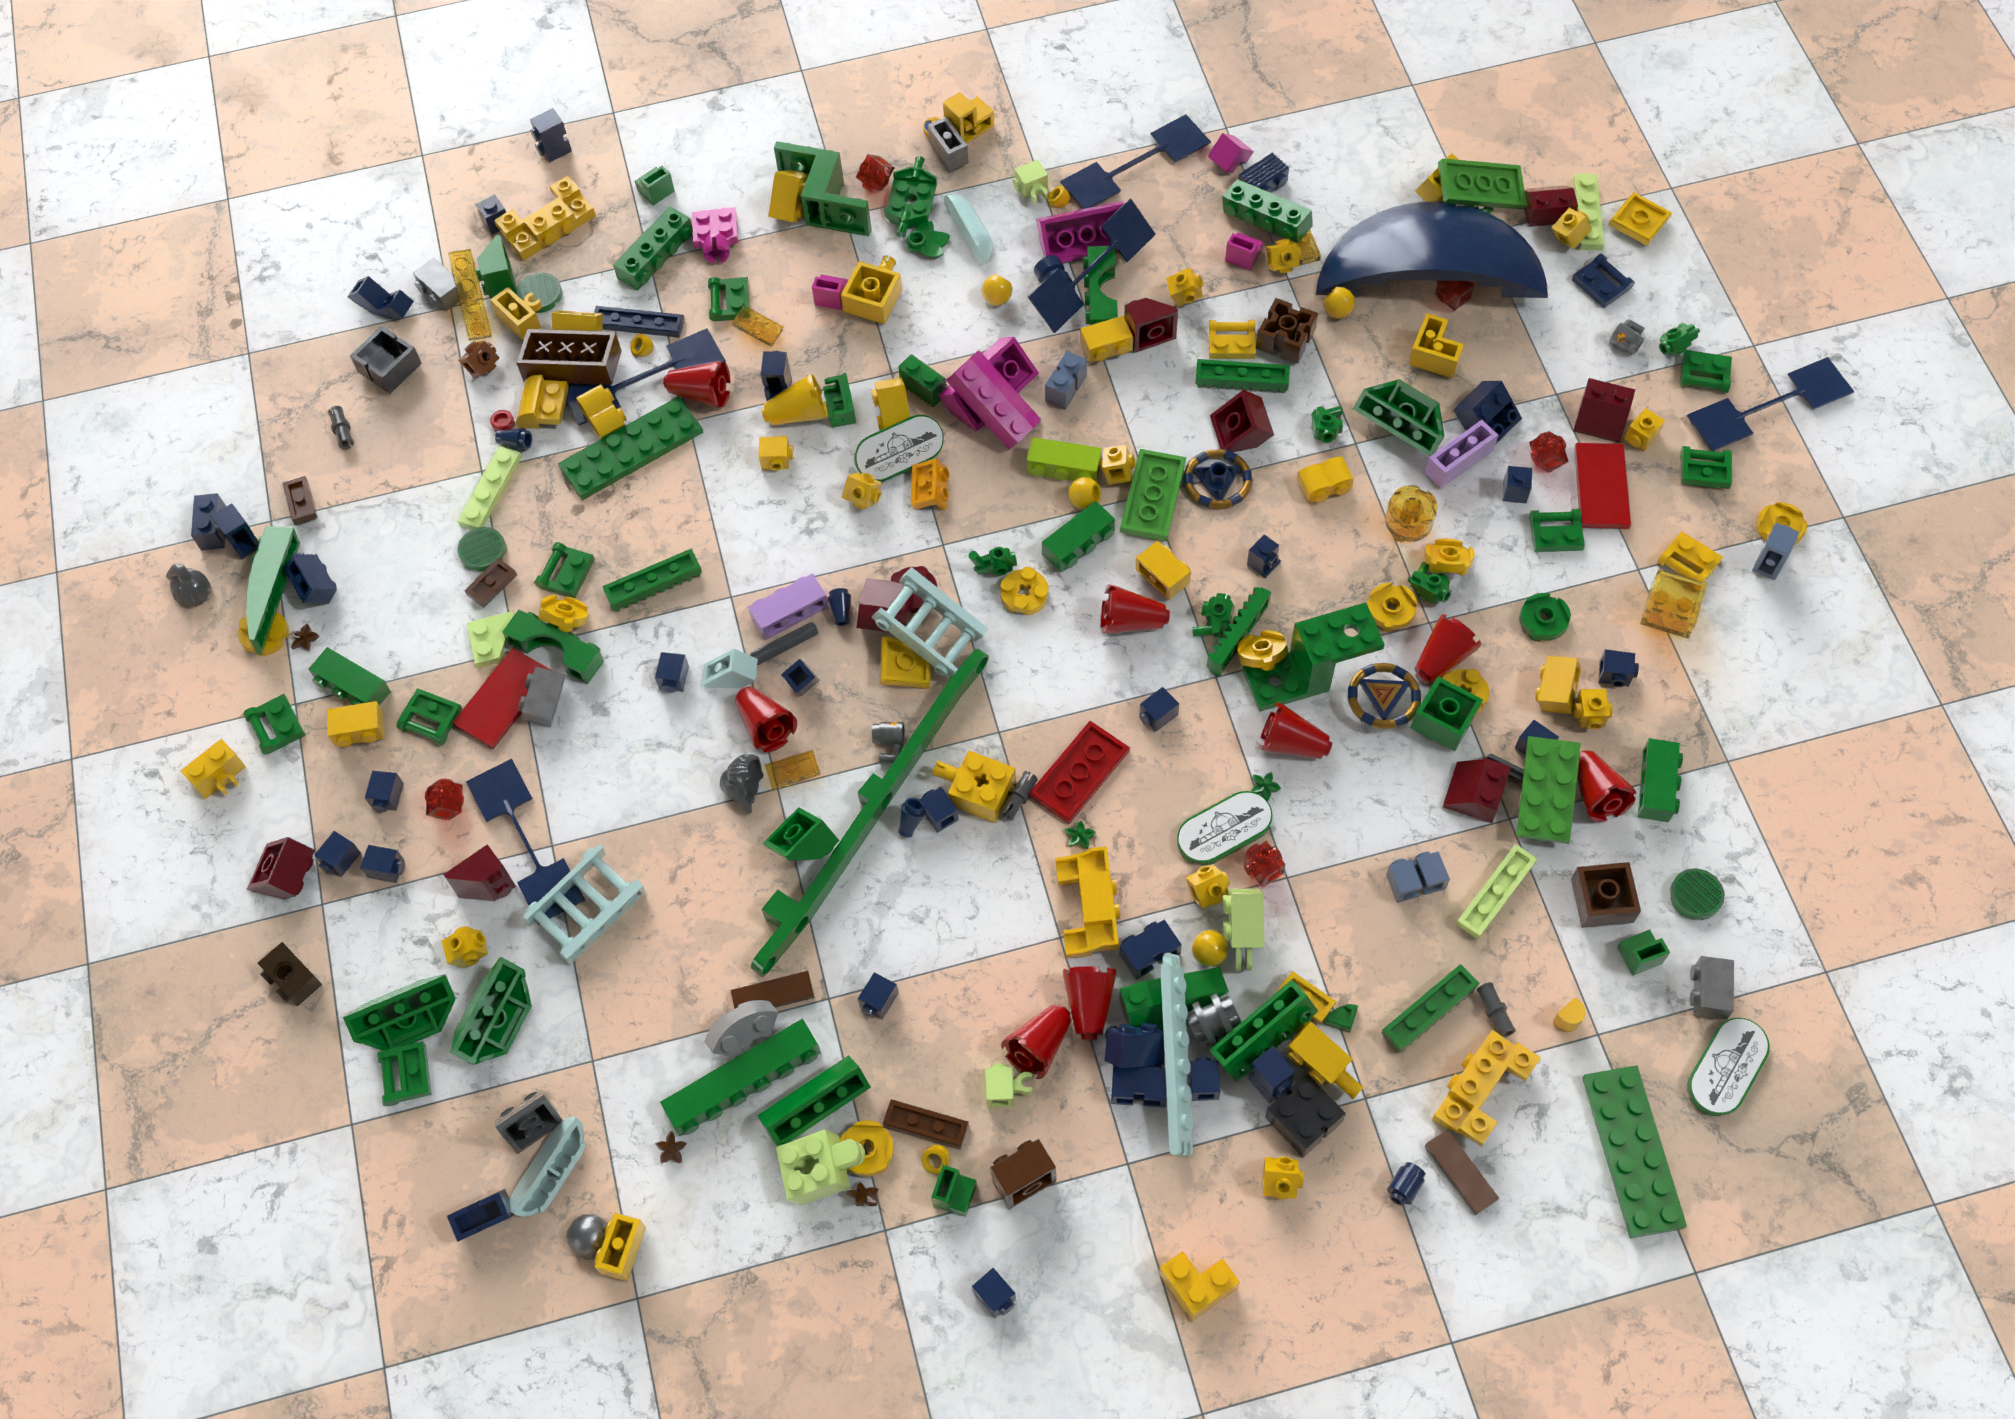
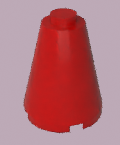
M715 361L670 370L663 379L664 387L668 393L716 408L724 407L729 399L730 391H726V383H731L729 368L725 362Z
M1109 584L1106 587L1104 594H1109L1106 601H1102L1100 627L1104 628L1101 631L1102 633L1112 634L1162 629L1164 624H1168L1170 610L1166 609L1165 604L1115 585Z
M1442 614L1437 620L1414 668L1416 678L1426 685L1428 683L1433 684L1438 676L1442 678L1476 652L1482 645L1480 640L1477 643L1474 641L1475 633L1453 617L1450 621L1445 619L1447 616L1445 614Z
M754 687L742 688L737 693L735 704L753 746L757 750L762 749L763 752H773L783 747L788 742L786 738L790 733L794 735L797 729V719L793 713Z
M1276 702L1274 706L1278 709L1276 713L1270 712L1260 738L1265 740L1264 745L1259 744L1258 748L1267 752L1321 759L1323 755L1328 756L1333 744L1329 741L1330 736L1282 703Z
M1584 750L1580 752L1577 782L1590 819L1595 822L1608 821L1607 816L1614 814L1615 817L1624 814L1635 803V789L1594 751Z
M1096 966L1070 967V971L1063 969V978L1075 1033L1081 1036V1040L1096 1041L1097 1036L1103 1035L1116 979V969L1107 968V973L1100 972L1099 967Z
M1050 1005L1008 1035L1002 1041L1001 1048H1006L1008 1053L1005 1057L1009 1063L1021 1073L1030 1072L1037 1075L1035 1079H1042L1048 1073L1071 1024L1069 1011L1062 1005Z

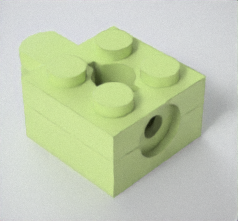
M1229 888L1228 895H1223V911H1225V914H1228V921H1223V937L1234 948L1235 971H1241V948H1245L1246 971H1252V948H1264V893L1259 888Z
M826 1129L776 1147L787 1201L798 1205H804L849 1189L850 1183L846 1169L860 1165L865 1158L864 1147L859 1142L853 1139L840 1142L839 1135Z

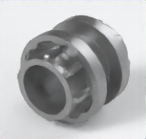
M1217 993L1211 995L1212 1004L1201 1008L1199 1002L1192 1004L1194 1010L1188 1012L1187 1021L1198 1045L1203 1046L1209 1043L1212 1048L1217 1044L1216 1037L1230 1033L1241 1023L1230 996L1226 995L1219 998Z

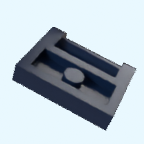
M1602 253L1596 256L1588 265L1573 274L1572 278L1574 283L1603 308L1624 295L1635 284L1634 280L1630 277L1626 278L1607 261V257ZM1601 267L1607 274H1609L1615 281H1617L1620 284V286L1617 287L1615 284H1613L1598 269Z

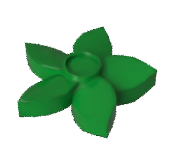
M1272 772L1267 773L1264 779L1259 775L1253 774V780L1257 785L1253 787L1251 792L1257 794L1262 792V796L1269 801L1271 792L1281 790V787L1276 782H1272Z
M1082 821L1077 823L1076 829H1065L1066 834L1072 837L1069 841V847L1079 843L1082 848L1088 849L1089 839L1096 834L1092 829H1085Z

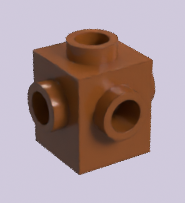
M473 341L464 349L466 353L458 361L474 378L494 370L497 366L495 362L500 357L496 354L497 351L491 343L485 341L476 343Z

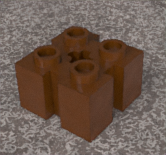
M1275 298L1268 311V318H1264L1257 332L1256 349L1273 354L1274 351L1281 352V358L1298 364L1305 352L1306 343L1310 342L1316 330L1318 313L1303 307L1297 311L1292 309V303Z

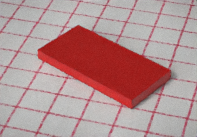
M1576 443L1574 452L1582 528L1630 529L1631 518L1624 444Z
M512 648L452 724L457 729L494 749L522 714L518 707L521 697H526L528 693V688H525L528 674L534 673L535 666L547 670L551 669Z
M1089 721L1029 792V797L1070 825L1130 752V747L1092 721Z

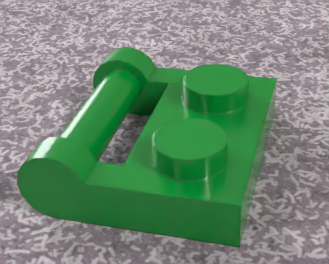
M711 277L708 279V288L711 295V309L709 310V319L711 321L750 319L748 277L729 279ZM719 290H726V310L720 309Z
M1686 350L1682 355L1680 386L1688 387V385L1719 389L1720 392L1728 393L1731 385L1732 357Z
M1689 446L1681 447V484L1730 489L1732 485V451L1723 450L1722 452L1690 449Z
M1571 509L1569 512L1539 513V510L1530 511L1534 552L1583 551L1585 543L1580 509ZM1571 521V525L1540 526V522Z
M555 542L552 547L553 552L541 575H538L534 581V584L541 589L576 598L595 561L594 556L566 547L560 542ZM561 556L566 557L555 581L549 580Z
M417 688L399 717L396 727L404 732L409 730L432 739L435 744L442 746L448 738V733L453 726L452 722L462 711V707L458 703ZM413 716H417L440 726L436 731L411 720Z
M285 694L258 707L248 708L243 713L260 742L259 748L263 754H270L306 736ZM267 716L277 736L276 738L269 739L260 718Z
M423 1041L377 1053L378 1063H381L383 1106H394L399 1102L432 1095L426 1044ZM394 1059H398L401 1090L396 1092L392 1061Z

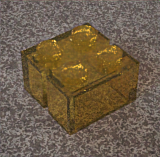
M1658 569L1651 583L1640 624L1689 639L1697 623L1707 583Z

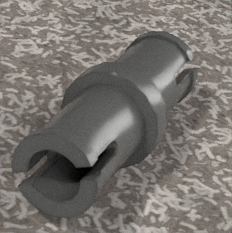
M332 406L328 410L332 421V432L336 435L341 449H350L354 445L350 434V424L345 419L343 408L341 406Z
M1029 771L1023 772L1016 786L1012 787L1008 792L1009 797L999 810V814L1003 818L1008 810H1010L1006 820L1012 821L1021 805L1028 801V794L1038 781V778L1033 774L1027 782L1031 774Z
M1488 982L1479 986L1477 992L1480 994L1486 1007L1485 1013L1488 1018L1492 1019L1499 1035L1505 1038L1515 1033L1516 1029L1506 1012L1507 1006L1504 1002H1501L1493 983Z

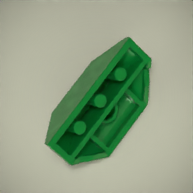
M1400 379L1364 388L1353 407V410L1428 456L1433 455L1437 451L1445 437L1440 404Z
M503 957L497 960L480 982L454 1031L449 1053L472 1065L508 1053L532 1007L523 968Z
M446 974L421 979L373 999L343 1016V1019L353 1042L379 1050H387L413 1044L442 1032L456 996Z

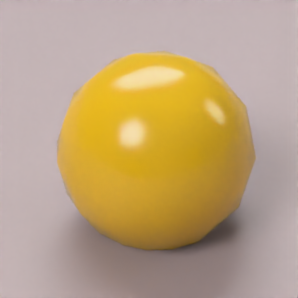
M996 274L987 277L981 289L985 301L994 306H1001L1007 303L1013 291L1011 282Z
M1336 287L1325 298L1323 306L1329 316L1335 319H1342L1353 312L1355 298L1350 290L1344 287Z
M1078 478L1069 487V500L1075 508L1084 510L1095 501L1099 503L1101 498L1100 486L1091 478Z
M1206 930L1200 932L1194 938L1191 950L1193 957L1199 964L1206 967H1216L1227 958L1229 947L1227 941L1219 932Z

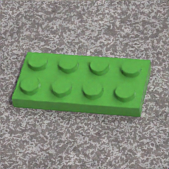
M1444 158L1438 162L1444 203L1520 210L1527 206L1521 165Z
M1140 449L1120 526V533L1167 541L1185 469L1186 457Z
M1528 736L1516 837L1563 844L1570 843L1581 743Z

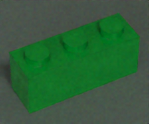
M1097 501L1093 502L1042 541V555L1060 572L1067 568H1072L1083 555L1090 554L1096 548V545L1112 537L1115 532V518Z
M328 647L308 669L314 677L312 681L322 689L328 687L337 698L350 700L351 705L377 701L380 706L391 692L383 679Z
M1648 738L1642 753L1638 818L1669 823L1672 816L1678 814L1680 799H1676V792L1680 790L1682 780L1681 776H1678V768H1681L1683 762V753H1679L1680 743Z

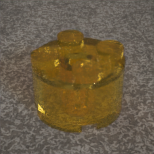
M1408 485L1397 489L1389 500L1385 516V524L1388 531L1398 542H1414L1429 536L1438 509L1437 501L1432 493L1428 490L1427 492L1421 490L1419 486Z

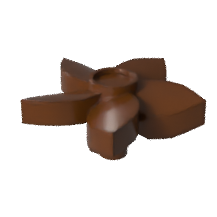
M306 624L301 628V632H291L292 636L296 639L291 648L296 649L302 645L305 650L310 651V642L316 641L320 636L312 632L310 626Z
M672 1131L668 1133L666 1142L660 1141L655 1143L657 1148L663 1151L660 1155L661 1163L670 1160L682 1163V1155L679 1151L687 1143L684 1141L675 1142V1136Z
M859 1182L857 1191L847 1190L846 1194L856 1198V1207L864 1206V1204L867 1206H877L876 1196L879 1189L874 1187L866 1189Z

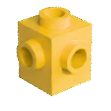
M1280 239L1276 241L1275 245L1265 246L1268 269L1287 273L1292 272L1293 267L1300 266L1299 260L1302 259V253L1297 243L1290 242V239Z
M1191 267L1166 278L1169 295L1178 307L1203 297V279Z
M1127 445L1104 448L1103 459H1100L1101 472L1105 474L1108 485L1131 481L1132 468H1135V458L1133 454L1129 453Z
M856 472L848 475L841 498L852 502V505L856 508L866 509L877 504L880 500L882 482L875 480V477L868 473L860 474Z
M1580 689L1573 707L1574 718H1578L1579 728L1588 727V729L1596 730L1605 727L1608 719L1613 714L1612 703L1608 702L1606 689Z
M1214 865L1201 867L1196 873L1185 877L1192 899L1201 908L1219 904L1223 901V895H1228L1227 886L1230 885L1229 878L1224 871L1221 872Z
M468 926L456 929L455 933L441 941L445 958L449 965L466 968L477 964L479 959L488 954L486 938L482 931Z
M1285 1156L1278 1158L1265 1157L1262 1179L1263 1196H1272L1283 1200L1288 1198L1297 1199V1189L1303 1188L1304 1171H1299L1298 1160Z

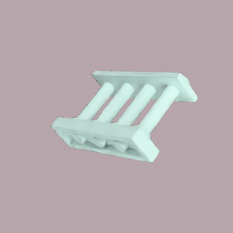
M911 567L899 580L904 588L888 610L885 611L880 608L871 618L876 621L879 628L892 633L930 663L936 673L949 679L958 670L952 663L968 641L974 640L976 642L984 636L989 628ZM911 594H916L923 600V604L905 627L894 617ZM935 609L942 615L943 619L926 642H924L914 632L930 610ZM950 624H954L961 630L962 634L944 658L933 648Z
M600 844L595 849L592 847L586 851L582 857L583 860L538 903L536 901L531 903L524 912L523 918L529 927L537 921L562 945L560 954L568 965H571L645 893L644 885L637 879L632 883H626L602 860L605 856V851ZM593 866L619 890V895L613 901H607L583 878ZM574 884L600 908L599 911L601 913L594 919H588L564 896ZM555 902L581 926V932L575 938H569L544 914Z

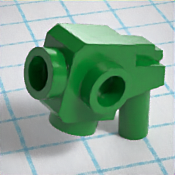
M1680 323L1677 328H1672L1662 334L1659 344L1660 351L1664 355L1684 353L1687 350L1686 348L1692 345L1691 342L1698 338L1700 329H1695L1694 324Z
M1320 406L1317 407V410H1313L1311 429L1314 439L1330 443L1337 438L1338 434L1342 433L1343 422L1336 417L1343 414L1341 406L1329 409Z
M995 547L989 551V554L981 557L976 551H971L968 555L975 565L973 567L974 571L978 574L990 572L992 575L1001 576L1011 572L1013 566H1017L1015 551L1010 552L1009 548Z
M1422 562L1418 570L1414 571L1412 577H1408V582L1411 583L1410 587L1418 591L1419 597L1431 604H1437L1440 601L1445 603L1450 598L1452 592L1449 589V578L1443 573L1427 575L1429 565L1426 562Z
M1217 593L1216 597L1209 598V602L1204 601L1201 615L1206 617L1207 624L1206 626L1192 627L1193 637L1213 635V637L1222 638L1223 632L1227 631L1228 624L1231 623L1235 608L1231 596Z

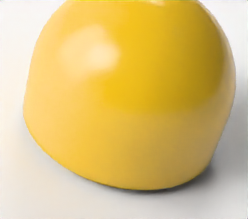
M1063 186L1055 187L1047 197V202L1055 208H1063L1070 201L1069 192Z
M636 335L631 342V353L638 357L650 355L654 349L653 341L646 335ZM642 343L641 348L637 351V346Z
M942 1145L930 1146L922 1155L923 1167L932 1174H940L942 1165L949 1166L950 1164L949 1151ZM932 1153L937 1154L941 1158L942 1164L940 1167H933L930 1164L929 1158Z

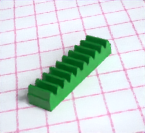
M1197 359L1195 384H1197L1198 388H1201L1203 385L1211 388L1212 385H1215L1217 389L1225 386L1229 390L1233 386L1235 390L1243 387L1246 391L1249 388L1257 391L1261 388L1263 392L1271 389L1272 393H1275L1277 390L1285 393L1289 387L1290 365Z
M691 548L602 587L612 609L619 612L622 606L628 608L630 603L637 604L639 599L647 600L648 595L656 596L657 591L663 593L665 588L669 587L672 589L676 583L682 585L685 579L691 581L692 576L700 577L702 570Z
M1263 587L1253 588V595L1249 594L1248 602L1244 601L1243 609H1239L1238 616L1233 617V624L1229 623L1228 631L1223 632V638H1219L1217 646H1213L1212 653H1208L1207 667L1211 673L1218 677L1221 676L1238 651L1239 642L1250 634L1269 606L1270 591Z
M1461 964L1458 965L1383 1028L1382 1035L1399 1053L1403 1052L1416 1039H1419L1424 1032L1426 1033L1431 1026H1434L1438 1020L1451 1012L1462 1000H1465L1470 993H1473L1480 983Z

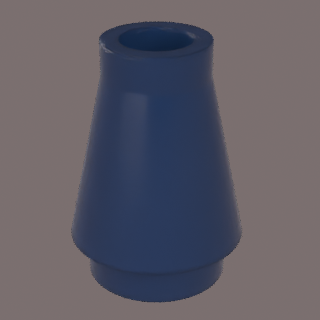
M525 428L498 430L495 440L497 444H503L524 451L531 447L532 434Z
M846 588L831 590L827 600L836 625L845 626L850 624L851 594H849Z
M908 798L901 805L900 827L898 830L901 836L907 838L913 836L915 829L926 814L925 804L922 801Z

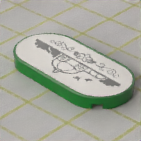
M926 415L908 417L862 439L854 455L855 466L860 474H871L877 481L888 480L912 469V465L929 461L936 457L941 451L944 442L942 428L936 420Z
M1241 791L1232 794L1190 817L1180 826L1177 835L1178 850L1191 863L1195 862L1200 865L1214 864L1260 839L1268 832L1273 816L1271 806L1263 796L1255 792Z
M1731 1018L1724 1021L1714 1032L1689 1076L1687 1083L1691 1096L1690 1099L1701 1112L1710 1116L1731 1114L1744 1101L1770 1051L1768 1037L1758 1024L1746 1018Z

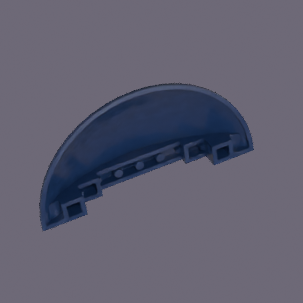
M1438 201L1416 202L1392 207L1376 213L1354 226L1336 243L1321 268L1316 289V295H1329L1334 288L1344 287L1350 290L1353 295L1362 296V285H1385V280L1479 281L1480 287H1501V298H1548L1547 281L1541 262L1533 248L1521 234L1503 220L1480 209Z

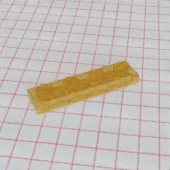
M471 249L448 252L468 340L492 337Z

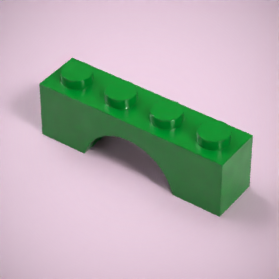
M1109 246L1088 247L1087 256H1083V270L1092 264ZM1115 248L1084 277V288H1089V292H1085V306H1089V311H1085L1086 324L1093 325L1118 317L1117 300L1107 297L1100 290L1105 282L1115 278Z
M518 610L502 631L508 644L527 654L543 646L560 649L564 652L562 663L567 674L586 684L591 681L604 663L598 646L591 642L587 644L581 641L575 634L571 632L565 633L559 630L558 626L541 621L532 612L525 613Z

